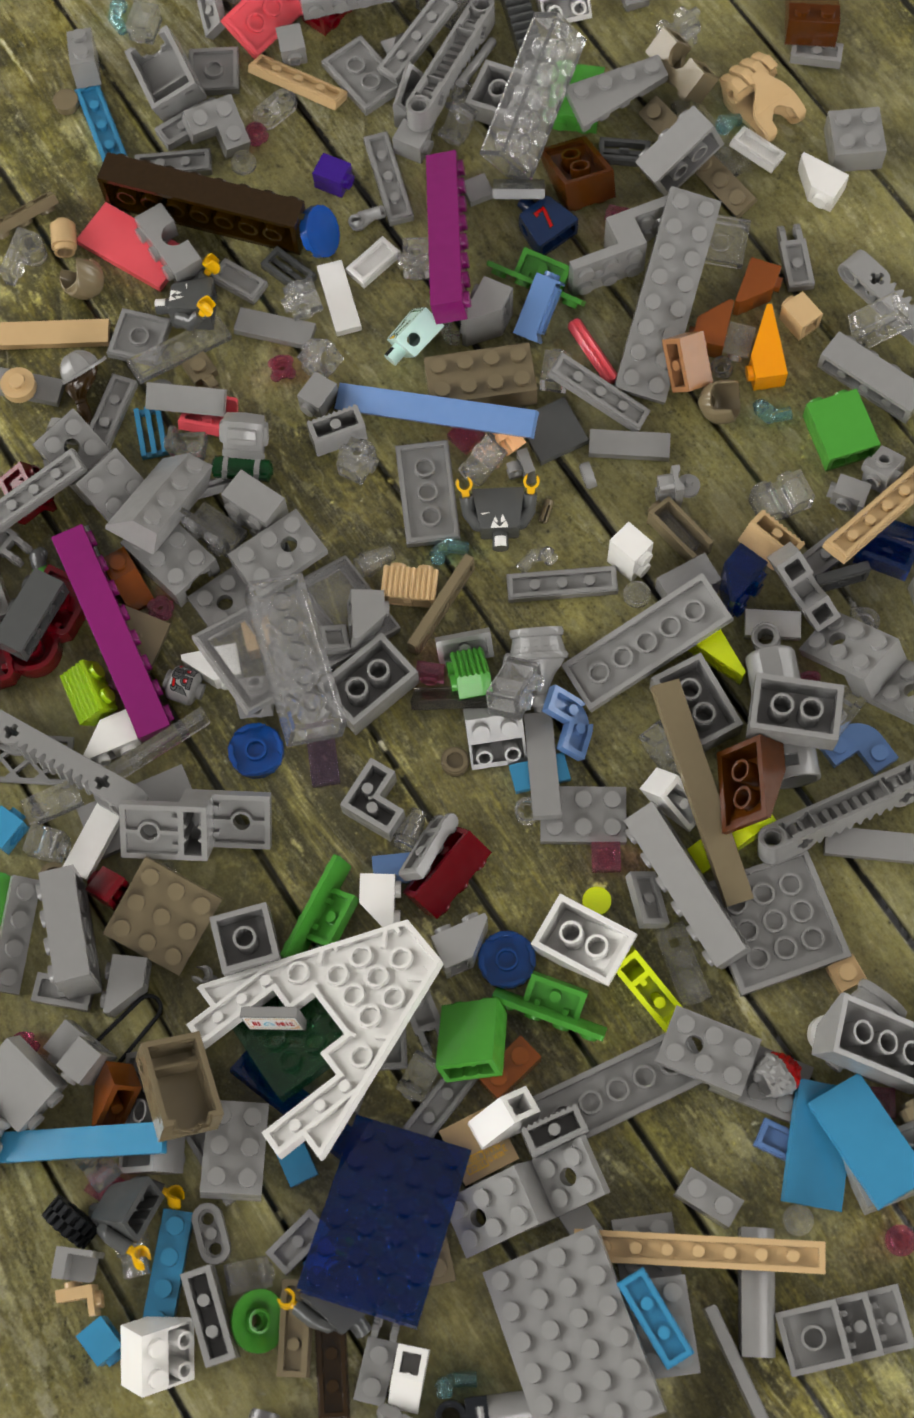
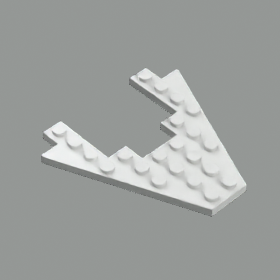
M407 919L201 984L197 989L210 1007L186 1025L191 1033L200 1031L206 1050L242 1022L240 1018L241 1007L263 1006L276 995L285 1007H298L299 1010L314 998L319 1000L344 1033V1035L320 1052L336 1075L261 1133L280 1159H283L299 1145L307 1141L322 1162L327 1157L444 964Z

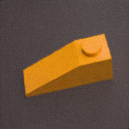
M772 303L766 305L749 365L745 366L747 382L751 381L753 391L784 387L788 376Z

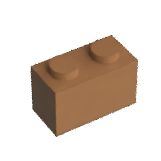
M704 331L685 332L662 340L672 393L690 392L713 382Z

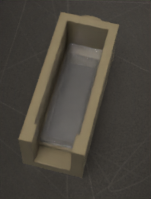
M670 496L662 502L657 500L650 506L647 524H650L685 562L703 553L706 555L711 553L714 541Z

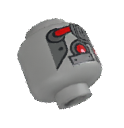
M181 665L176 666L173 670L169 669L162 684V690H165L168 699L187 706L192 705L196 699L201 700L206 689V684L202 683L200 672Z

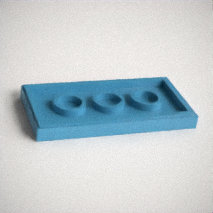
M855 1074L808 1102L807 1106L878 1211L914 1190V1151L860 1074Z
M801 1079L799 1087L794 1091L780 1201L842 1212L846 1181V1169L843 1159L807 1106L808 1102L837 1085Z

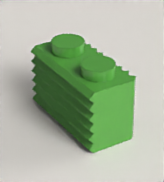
M479 646L478 649L474 647L472 650L468 648L467 651L464 649L461 652L459 650L456 652L452 651L450 653L451 662H446L451 690L452 692H458L459 700L492 695L491 675L483 648Z

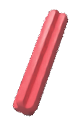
M576 318L568 323V330L600 377L610 384L615 383L617 372L581 319Z

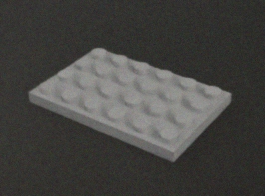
M593 1225L483 1272L532 1418H653L667 1412L628 1305L616 1284L618 1279L598 1226Z

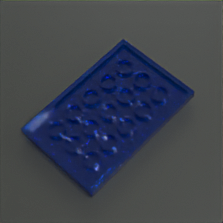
M356 1114L296 1291L417 1330L472 1150Z

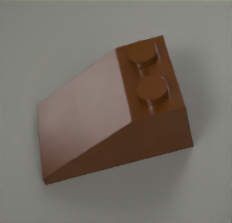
M785 0V44L821 47L836 46L840 27L839 0Z
M586 135L538 149L539 156L557 197L568 211H578L585 206L604 203L616 197L614 170Z
M760 734L717 752L722 833L727 835L771 818L786 771L784 744Z

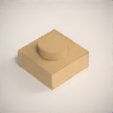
M853 953L851 957L835 962L825 968L839 994L856 987L860 980L867 979Z

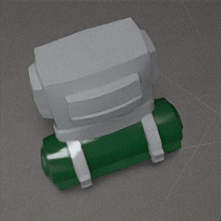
M227 412L219 424V440L223 443L222 455H216L212 461L213 477L222 478L223 480L233 479L240 470H243L258 481L269 483L273 475V465L271 460L265 459L264 454L265 446L269 442V425L265 421V416L246 412Z

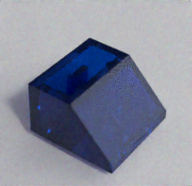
M897 520L893 521L855 554L853 562L869 561L871 569L906 581L914 562V527Z
M742 543L725 561L720 576L722 581L719 588L721 601L731 616L737 618L747 608L746 602L750 596L755 598L764 587L763 582L768 575L765 573L768 562Z

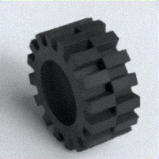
M59 1194L42 1213V1217L48 1224L53 1226L52 1228L61 1233L60 1235L64 1238L66 1237L69 1242L74 1243L78 1248L85 1249L97 1234V1227L89 1216Z

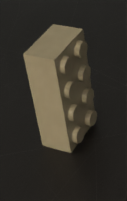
M529 342L424 357L428 395L511 407L537 405L538 389Z

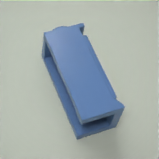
M547 270L544 275L536 272L513 331L514 334L542 344L541 335L546 333L562 292L560 286L565 287V284L559 281V275Z

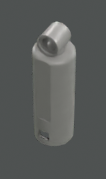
M762 622L756 625L751 633L755 651H752L745 658L751 692L757 672L801 679L795 650L791 646L781 645L778 628L769 622ZM765 635H769L774 638L773 641L769 644H762L759 642V640ZM784 744L786 771L780 789L798 788L821 779L822 775L816 748Z

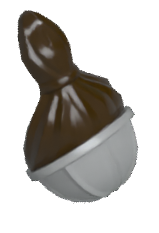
M74 350L64 356L60 364V375L63 380L61 383L62 385L65 384L67 394L74 400L76 412L90 425L93 418L87 403V393L97 377L98 364L107 358L103 356L97 359L88 351Z

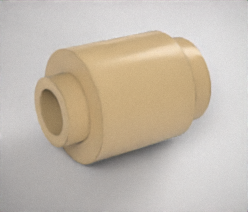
M66 217L57 218L50 224L51 249L59 258H70L75 255L77 250L76 224Z

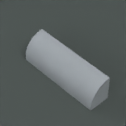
M741 1226L738 1228V1237L775 1239V1229ZM738 1270V1352L741 1357L776 1358L775 1272Z

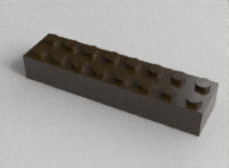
M107 152L97 180L105 202L119 210L140 215L161 202L177 225L272 249L279 246L288 253L301 254L303 243L300 237L299 226L300 220L304 219L305 214L303 212L306 209L303 200L295 196L279 195L270 190L251 188L246 184L230 183L222 178H210L202 176L197 172L178 170L169 165L154 164L145 159L129 158L121 153L113 154Z

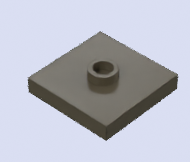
M125 605L131 618L126 621L130 631L136 630L142 643L137 646L141 656L147 655L153 668L172 625ZM99 649L97 653L98 655L102 656V653Z

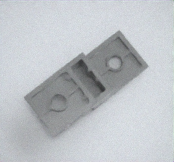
M667 195L606 217L604 249L569 261L568 290L572 296L586 295L593 289L601 286H610L617 280L625 277H635L644 271L647 242L656 237Z
M72 408L32 445L50 464L66 452L64 450L66 440L72 439L78 444L77 453L88 472L69 486L87 506L93 505L109 522L144 479L117 448L109 449L76 410Z
M294 509L228 553L232 567L187 596V599L206 626L209 627L283 588L284 583L326 556L328 550L298 510ZM287 541L297 543V547L291 552L284 551L282 546ZM223 599L233 601L232 606L227 610L218 608L219 602ZM239 625L216 637L217 641L220 642L241 626Z
M839 612L841 615L839 619L819 632L815 630L799 648L803 657L844 675L853 696L914 725V695L907 696L910 691L914 690V662L906 658L899 638ZM839 639L845 640L842 644L833 645Z
M185 789L179 802L121 800L119 803L121 858L144 859L148 856L152 859L208 861L213 847L270 850L272 846L271 792ZM239 814L246 815L250 823L244 826L239 825L235 821V816ZM146 824L153 825L158 833L153 836L147 835L143 831V826Z
M676 1005L654 1063L708 1084V1091L790 1124L794 1092L783 1097H766L759 1092L757 1082L752 1077L755 1064L759 1062L760 1056L764 1055L765 1052L775 1051L760 1046L762 1041L760 1038ZM695 1037L701 1041L702 1050L699 1053L693 1054L686 1049L685 1042L688 1038ZM797 1061L802 1067L801 1079L810 1080L814 1067Z
M581 1135L532 1160L513 1165L443 1200V1204L467 1259L520 1233L548 1223L611 1192L586 1135ZM567 1168H571L576 1174L574 1184H570L566 1180L565 1172ZM478 1209H481L486 1215L484 1225H481L476 1219Z
M672 1212L611 1220L612 1231L675 1234ZM617 1263L620 1281L644 1267L694 1351L693 1355L666 1370L628 1305L655 1379L701 1373L685 1274L681 1273V1267Z

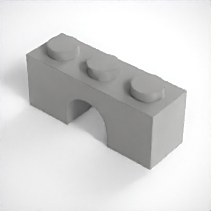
M161 202L134 218L137 229H135L137 237L142 244L147 242L150 247L148 251L155 262H161L163 265L161 269L169 281L172 279L175 283L189 281L204 268L201 257L188 240L179 245L167 244L171 239L178 236V232L173 218Z
M789 542L767 557L803 616L817 632L841 617L829 596L812 575L814 573L795 545Z

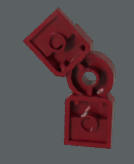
M48 564L44 572L63 581L69 590V594L39 641L38 648L31 654L27 662L0 649V690L15 686L21 676L39 678L51 673L61 661L63 654L62 644L75 638L86 619L67 573L55 566Z

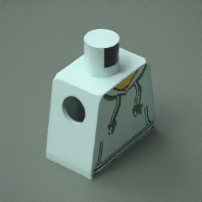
M426 307L412 309L388 337L387 340L392 346L384 354L385 358L395 366L403 357L414 358L438 334L444 325L436 324L433 314Z

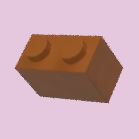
M520 1035L505 1049L503 1075L478 1078V1082L497 1100L499 1097L508 1094L541 1062L542 1057Z

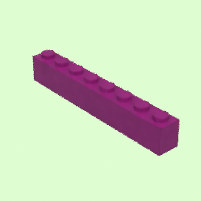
M456 150L426 155L430 307L436 324L468 319L467 308L472 306L470 293L466 290V288L471 287L469 273L466 271L467 268H470L468 253L465 252V249H469L467 234L464 233L465 230H468L466 215L463 214V212H467L465 196H462V194L466 193L464 177H461L465 175V166L463 159H458Z
M80 524L52 536L51 539L138 738L145 742L172 730L173 726L170 721L175 720L174 715L168 704L165 706L162 704L159 696L164 694L157 679L153 681L148 671L153 669L146 654L142 656L137 646L142 644L135 629L131 631L126 621L131 619L124 604L119 606L115 597L120 595L119 590L113 579L108 581L105 571L109 570L103 555L97 556L94 547L98 543L92 530L86 531L84 526Z

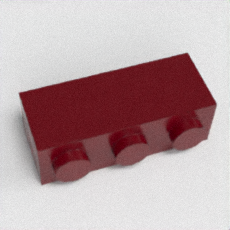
M456 827L455 833L448 836L444 842L443 850L435 857L429 874L423 879L412 880L402 893L426 915L438 919L449 910L451 902L457 894L467 888L469 880L475 872L485 866L487 858L492 852L472 832Z

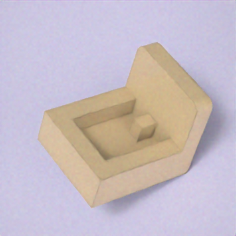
M70 1281L64 1283V1289L55 1290L56 1303L63 1304L87 1299L89 1317L101 1316V1309L105 1307L103 1290H98V1284L83 1285L82 1282Z

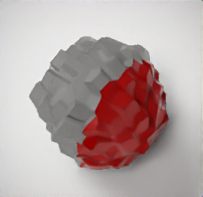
M765 1052L764 1055L760 1056L759 1062L755 1064L752 1077L757 1082L759 1092L762 1095L764 1094V1096L772 1098L783 1097L792 1094L799 1087L802 1067L785 1053Z

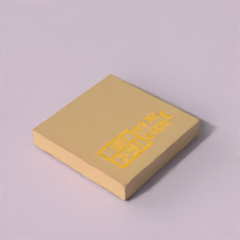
M485 1108L439 1131L465 1187L519 1160L510 1138L483 1150L480 1148L468 1126V1121Z

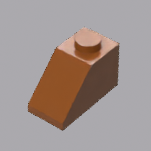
M751 257L737 294L732 314L738 316L770 302L773 293H779L784 279L779 277L782 266Z
M728 299L697 317L695 327L690 326L689 332L704 331L708 357L721 359L734 300Z
M124 546L104 557L109 568L106 572L110 579L114 580L126 606L140 611L156 602Z
M105 1061L95 1082L91 1126L125 1124L142 1088L133 1064Z

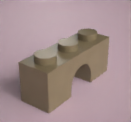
M663 26L645 52L649 57L659 55L668 73L667 83L678 89L677 95L685 102L691 100L701 104L719 78L706 63L691 57L684 65L685 57L692 47L679 32Z

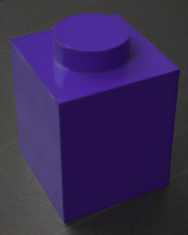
M326 153L322 154L312 172L315 188L341 198L346 190L351 189L354 182L351 163Z

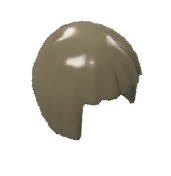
M76 257L77 272L61 269L59 277L61 287L69 296L75 299L89 300L98 296L102 291L104 274L101 266L95 260Z
M719 380L709 383L701 391L698 405L701 413L707 420L715 424L735 422L741 409L739 382L737 380Z

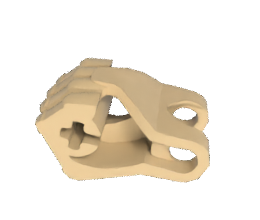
M756 52L750 58L742 59L739 65L732 66L729 69V73L722 75L719 81L726 108L750 130L771 143L777 135L773 114L782 115L790 124H796L805 119L806 108L798 95L787 84L775 78L777 75L776 67L779 64L771 55Z

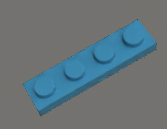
M163 1209L143 1318L147 1316L176 1317L182 1287L180 1274L185 1271L193 1228L192 1212Z

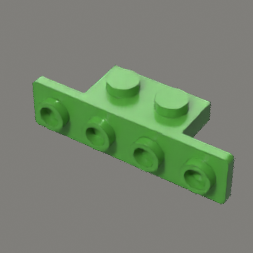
M526 247L522 251L515 271L489 260L486 264L493 268L492 274L503 279L507 275L516 278L515 284L529 289L530 284L532 285L536 272L544 275L547 270L560 276L559 281L564 283L565 286L569 279V265ZM560 286L562 290L560 297L563 298L562 304L576 309L577 305L585 306V301L563 292L565 287Z
M334 854L326 865L324 873L316 888L312 891L302 914L298 917L293 931L284 943L280 953L281 958L307 951L311 942L324 946L339 941L359 903V899L355 895L340 890L351 869V865L339 855Z
M534 970L524 997L498 987L491 997L498 998L505 1010H518L534 1021H540L541 1019L552 1023L554 1028L561 1031H575L588 1041H603L607 1031L605 1026L580 1018L589 990Z

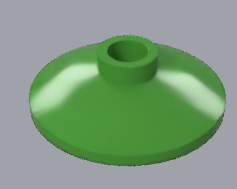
M253 1289L246 1292L238 1299L232 1310L230 1323L232 1335L236 1343L247 1352L262 1354L278 1345L280 1306L277 1298L279 1297L270 1290ZM253 1315L256 1317V1324L252 1326Z

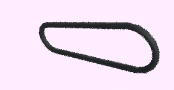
M145 994L139 997L97 1038L100 1042L142 1000L146 998L156 1000L159 1007L157 1014L118 1062L122 1063L126 1059V1053H130L162 1014L163 1005L158 996Z

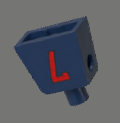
M545 196L544 199H540L536 203L533 199L519 200L517 206L522 211L519 215V229L533 251L546 256L578 233V218L550 196Z

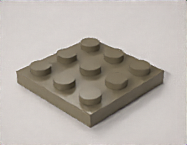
M146 856L102 934L179 976L210 923L209 917L215 914L223 898Z

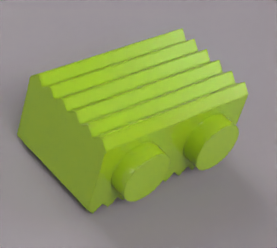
M80 660L71 669H67L66 672L59 675L79 725L95 726L99 720L108 717L118 709L116 701H114L115 694L108 686V682L105 681V671L97 661Z

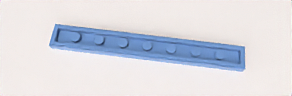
M339 383L335 404L336 410L347 409L348 406L353 407L355 404L358 406L361 414L534 439L539 415L537 410L347 383Z

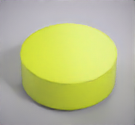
M595 886L589 888L584 893L582 905L603 916L609 911L612 900L606 889Z

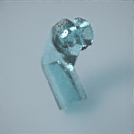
M112 0L109 6L108 21L119 35H125L129 31V26L121 17L122 14L126 13L128 5L125 0Z
M739 113L719 115L716 119L715 129L720 135H728L733 127L741 125L742 117Z
M759 398L753 403L754 413L767 424L788 421L793 418L790 407L776 409L763 398Z
M453 539L443 540L431 548L429 553L431 563L442 565L445 562V556L450 553L468 554L469 542Z

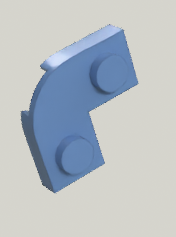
M555 684L549 687L542 712L564 724L556 749L576 761L584 760L593 732V724H589L587 714L583 708L585 703L577 696Z
M852 723L840 728L839 740L833 751L820 749L833 768L858 754L874 776L899 758L875 728L863 723Z

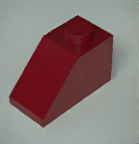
M102 866L99 871L96 870L87 881L88 886L85 890L115 912L130 884L121 875Z

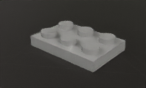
M559 786L562 818L540 820V844L626 845L627 835L625 830L627 825L623 821L626 819V787Z

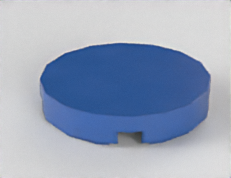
M325 205L310 206L303 212L305 214L304 219L300 220V237L303 246L307 251H311L312 256L315 258L330 257L339 246L340 232L337 219L333 212Z
M259 722L249 723L239 728L228 745V758L234 769L242 776L252 779L265 778L274 773L281 765L284 757V743L279 733L270 726Z
M499 931L490 935L482 944L478 953V966L483 978L490 985L504 990L515 989L524 985L530 979L536 966V955L531 942L527 938L514 931Z

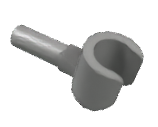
M206 965L196 967L204 971L203 979L198 976L191 977L198 984L220 979L213 975L212 969Z

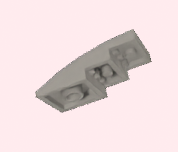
M898 1283L775 1313L792 1377L914 1348V1337Z

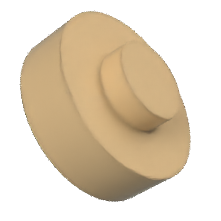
M15 367L4 373L0 381V387L9 401L23 403L35 395L37 383L33 374L28 369Z

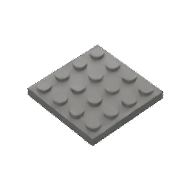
M808 850L773 865L764 862L744 869L754 899L725 908L752 950L728 966L740 997L852 956ZM716 881L708 882L723 905Z

